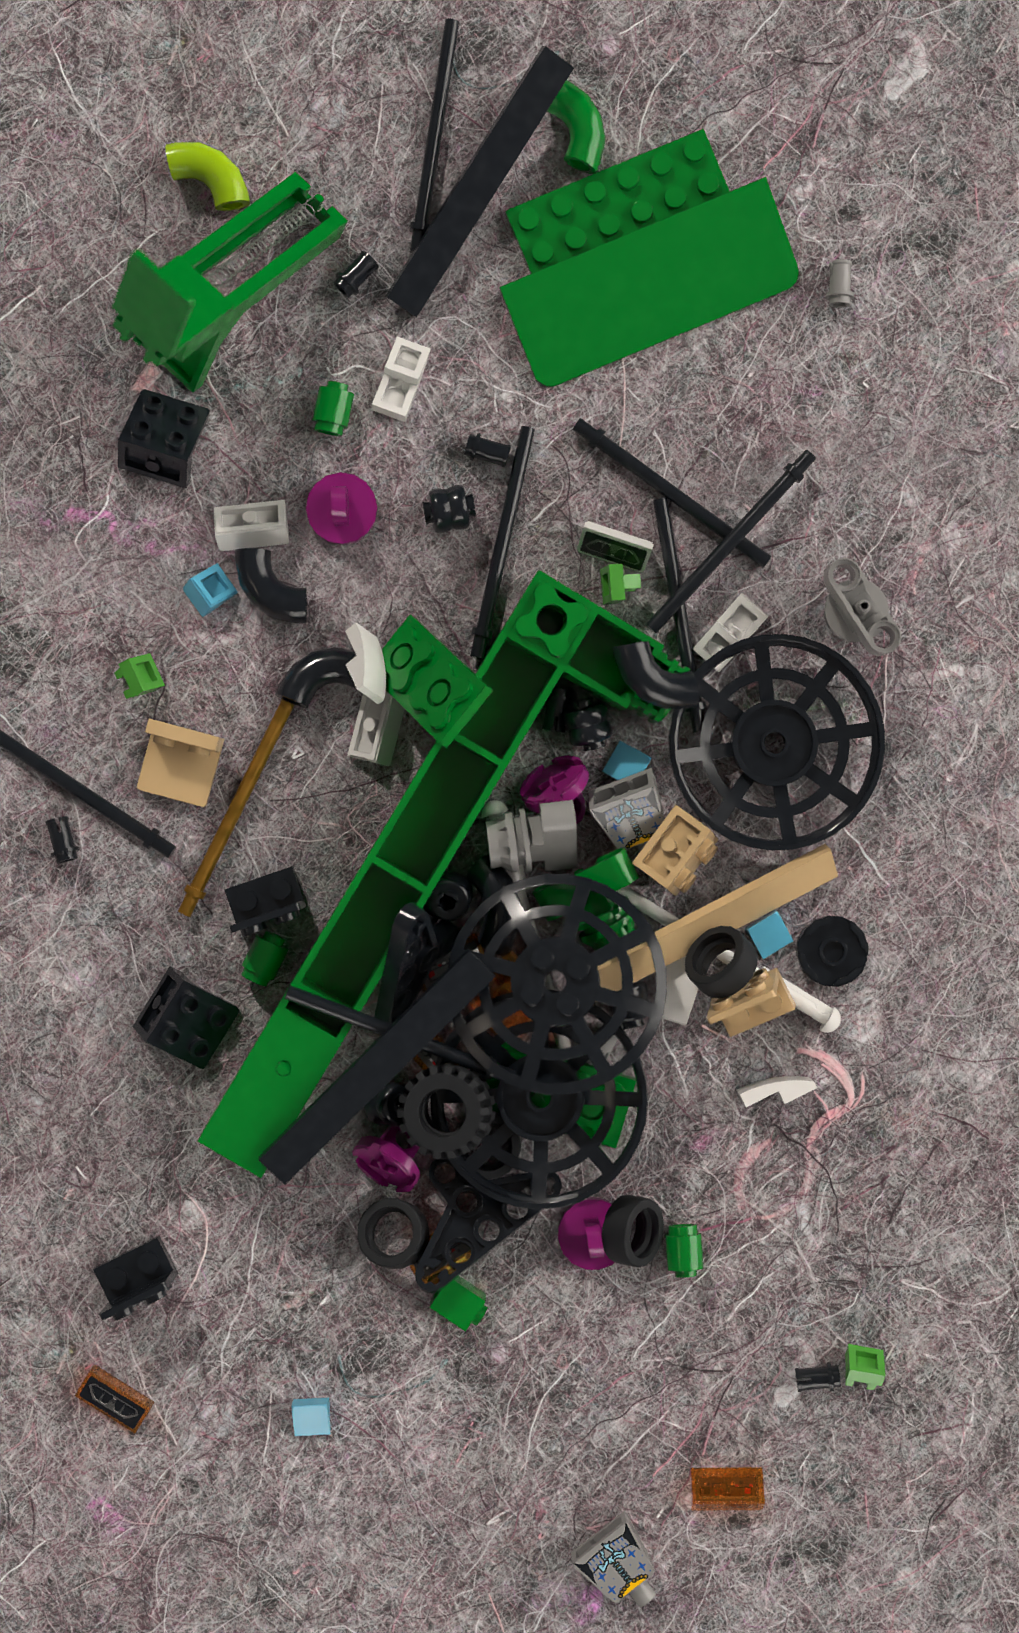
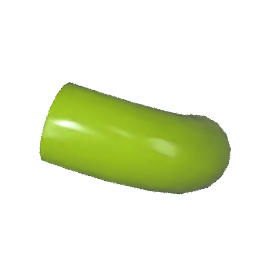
M200 142L166 144L167 162L174 181L196 179L203 182L210 189L215 209L218 211L237 210L250 204L249 192L240 169L222 151Z

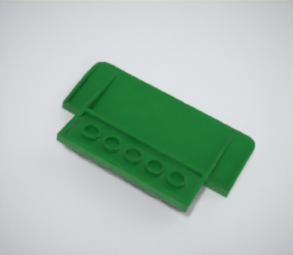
M704 129L505 210L506 218L530 275L501 286L500 293L532 373L537 382L546 387L560 385L787 291L794 286L799 275L798 265L767 178H761L729 191Z

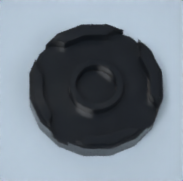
M826 915L813 920L802 930L797 941L796 957L801 970L809 979L823 986L839 987L851 983L863 972L869 946L865 934L854 922L841 916Z

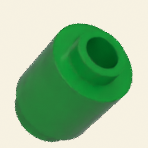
M328 381L327 386H319L312 421L316 422L314 431L342 437L343 430L348 428L354 394L348 391L349 386L347 384Z
M267 930L264 935L256 934L242 963L244 969L241 975L256 984L267 987L269 981L275 979L289 950L283 945L285 939Z
M697 1224L669 1225V1234L665 1235L668 1270L675 1271V1277L678 1278L697 1276V1270L704 1268L701 1233L697 1231Z

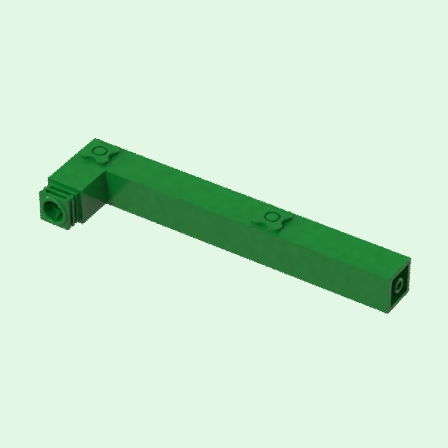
M538 569L475 673L493 692L447 748L435 740L290 985L361 1012L383 975L392 926L397 914L410 902L423 908L561 676L619 711L624 709L630 711L637 710V715L640 717L647 716L648 722L659 723L671 709H662L640 699L622 679L614 658L613 647L649 641L654 661L661 669L670 673H681L690 671V668L678 666L679 662L675 659L672 661L668 660V655L662 652L663 644ZM286 992L197 1141L259 1178H262L267 1168L258 1161V1157L298 1118L352 1027L350 1023L286 1000Z

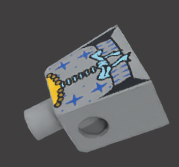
M652 767L588 791L590 812L617 849L624 847L627 850L637 846L640 853L665 819Z
M623 1511L571 1552L573 1566L612 1602L617 1603L630 1594L637 1605L643 1607L654 1598L656 1592L646 1581L655 1572L653 1561L626 1511Z

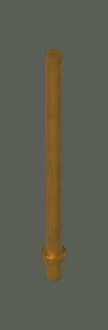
M281 699L191 885L187 884L184 889L187 893L178 909L179 913L191 917L199 899H204L206 895L204 889L295 705Z

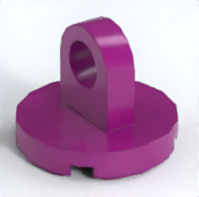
M339 472L327 475L315 483L308 495L306 513L309 524L318 536L329 543L338 545L356 543L364 538L376 523L378 506L375 494L364 480L354 474Z
M571 755L558 756L551 760L552 765L545 768L542 764L525 778L520 787L521 799L528 810L535 813H540L539 804L573 800L577 825L585 815L586 804L581 792L589 781V772L579 757Z
M390 1125L381 1138L370 1135L362 1136L352 1150L353 1156H358L355 1160L358 1168L367 1177L381 1186L388 1187L389 1184L397 1186L396 1192H410L420 1178V1171L412 1160L419 1147L416 1144L414 1146L408 1144L407 1149H403L397 1144L396 1133L401 1131L399 1126L394 1127Z
M588 1197L581 1202L571 1204L564 1212L558 1223V1242L563 1254L572 1264L585 1270H600L615 1263L606 1255L602 1242V1228L606 1213L612 1204L610 1201L599 1197Z

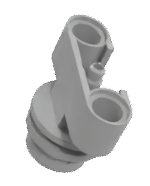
M840 558L826 568L823 576L824 584L830 593L824 608L826 625L830 631L839 639L848 642H861L865 649L875 656H883L896 650L901 642V631L892 616L888 615V602L882 590L874 583L868 581L854 560ZM835 568H845L850 573L851 579L837 584L833 578ZM882 629L890 636V643L887 648L878 647L873 640V637L880 633Z
M573 800L539 804L540 816L526 818L523 808L518 809L519 817L513 818L510 811L504 812L496 820L485 821L491 869L502 867L513 873L519 872V865L525 864L526 872H532L531 862L543 861L545 872L577 868V828Z

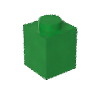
M460 1276L442 1290L436 1292L430 1300L431 1309L465 1332L471 1323L477 1326L488 1309L484 1305L486 1293Z

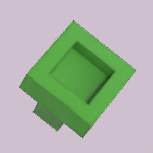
M609 564L600 569L603 605L620 603L626 600L625 592H634L636 589H641L640 574H623V564Z
M150 653L126 659L118 664L120 668L114 672L117 679L125 678L129 689L123 692L126 699L154 692L165 686Z
M848 1344L845 1352V1385L853 1387L854 1381L866 1383V1389L873 1391L877 1385L882 1386L886 1376L884 1351Z

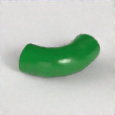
M566 80L547 113L562 120L569 130L570 141L564 161L581 172L595 174L601 163L606 141L602 116L589 95Z

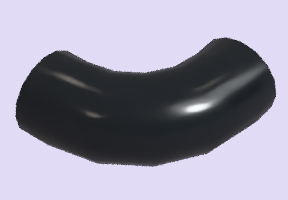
M260 548L236 549L235 565L239 585L251 604L273 619L292 623H307V588L287 586L277 579L272 570L270 550Z
M649 641L613 647L614 658L623 681L640 699L662 709H690L698 706L699 688L693 672L670 673L661 669L654 661Z
M333 647L311 652L291 666L280 682L275 695L293 705L308 709L316 692L327 684L340 683L356 688L346 666L356 656L355 651Z
M489 854L478 859L472 865L467 875L469 882L477 889L483 902L503 887L514 883L506 869L502 867L491 869ZM515 893V895L517 896V898H518V900H519V902H520L518 893ZM503 901L493 906L485 914L482 929L477 937L478 942L485 949L496 932L512 919ZM518 929L514 930L503 941L496 954L506 955L510 952Z

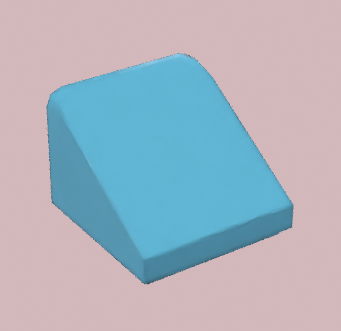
M218 563L190 578L183 587V591L202 617L211 613L238 593Z
M619 741L602 772L616 780H620L645 770L652 757Z
M776 910L744 928L762 959H765L793 941Z
M329 1397L293 1399L291 1408L295 1436L331 1434Z

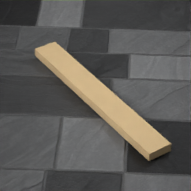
M823 844L655 931L654 933L662 949L665 966L685 957L691 945L709 929L718 926H732L738 929L838 877L831 849L826 844ZM647 942L627 951L633 971V983L655 972L652 954ZM615 957L598 966L600 987L613 991L621 990L622 973L618 958Z

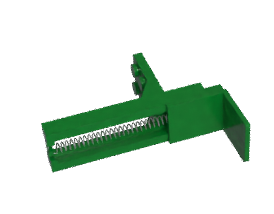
M294 172L182 256L177 255L161 268L152 262L140 249L134 250L130 254L112 308L119 314L115 317L112 326L120 333V340L127 342L134 337L133 341L139 347L142 345L146 349L143 361L146 364L150 361L156 367L162 364L194 393L203 385L221 343L243 313L340 238L348 220L333 206L328 210L322 207L323 196L320 194L314 197L309 195L308 192L311 186ZM297 204H302L300 207H298L296 210H294L292 213L286 216L275 226L271 227V229L267 230L266 233H263L262 236H259L258 239L253 241V243H250L249 246H246L243 250L240 251V253H237L230 260H227L226 263H223L222 266L218 267L217 270H214L213 273H210L205 278L203 277L205 273H207L209 270H211L213 267H215L217 264H219L221 261H223L225 258H227L229 255H231L233 252H235L237 249H239L241 246H243L245 243H247L249 240H251L253 237H255L257 234H259L261 231H263L265 228H267L269 225H271L273 222H275L277 219H279L281 216H283ZM302 208L306 210L307 214L309 215V218H306L305 214L302 212ZM297 212H301L302 216L305 218V221L301 220ZM293 215L297 216V218L301 222L300 225L297 224L296 220L293 218ZM311 216H315L321 222L319 226L226 297L217 290L218 286L227 283V279H232V276H236V272L240 273L241 269H245V265L249 266L250 262L253 263L254 259L262 256L263 252L266 253L268 249L276 245V242L279 243L281 239L289 235V232L293 233L294 229L302 226V223H306V220H310ZM289 218L293 219V222L297 225L296 228L289 222ZM285 221L289 223L292 231H289L287 226H285ZM280 225H283L285 227V229L288 231V234H284L283 230L280 228ZM276 228L280 229L284 235L283 238L276 232ZM272 231L279 237V241H276L274 236H272ZM267 234L272 237V239L275 241V244H271L270 240L267 238ZM263 238L267 239L268 243L271 245L270 248H268L266 244L263 242ZM258 241L263 243V245L266 247V251L262 250V248L259 246ZM254 244L257 245L259 249L262 251L261 254H258V252L254 248ZM250 248L255 251L257 258L252 255ZM245 251L249 252V254L253 258L252 261L248 259V257L245 254ZM241 255L245 256V258L248 260V264L244 263V261L241 259ZM236 258L240 259L244 264L243 268L237 263ZM232 261L237 264V266L239 267V271L235 270V268L232 265ZM227 265H230L233 268L235 274H231V272L228 270ZM223 268L228 271L230 278L226 277ZM218 272H221L224 275L226 281H223L219 277ZM214 275L220 279L221 285L215 281ZM209 278L215 282L217 288L210 283Z

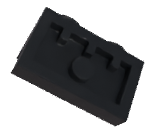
M141 390L118 438V468L187 488L191 479L192 454L207 423L210 410L153 391Z
M294 866L224 889L236 923L229 926L231 933L240 930L242 937L267 928L265 921L275 918L278 925L301 916L299 910L307 907Z
M169 966L132 1027L146 1043L200 1069H204L237 1017L240 1009L236 1005L193 984L181 971Z
M160 1235L93 1269L109 1301L99 1313L102 1321L111 1316L114 1321L122 1319L134 1312L133 1307L137 1306L140 1302L145 1300L147 1305L152 1304L167 1295L166 1291L173 1287L171 1283L178 1275V1271Z

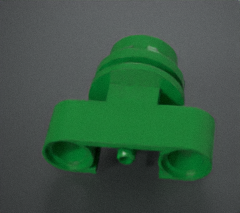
M624 847L599 857L595 865L586 869L580 868L574 872L575 876L587 877L605 884L615 891L628 886L639 878V874ZM545 884L536 888L532 894L539 907L546 905L570 906L576 886ZM590 890L584 911L590 912L603 920L615 931L619 938L636 930L634 920L619 905L602 894ZM547 916L545 918L547 921H552L562 916ZM580 922L578 931H582L579 934V938L583 944L591 947L593 951L609 944L599 931L585 922Z

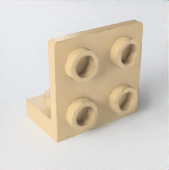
M149 718L145 732L151 735L138 779L137 789L200 807L207 806L225 739Z
M675 805L632 863L674 896H677L680 891L686 893L697 877L693 873L701 863L706 865L713 858L718 850V847L715 845L718 838L708 827Z
M766 968L755 971L746 986L734 995L725 998H712L706 1018L709 1024L722 1020L729 1036L732 1037L795 1010L796 1004L778 968L768 972Z

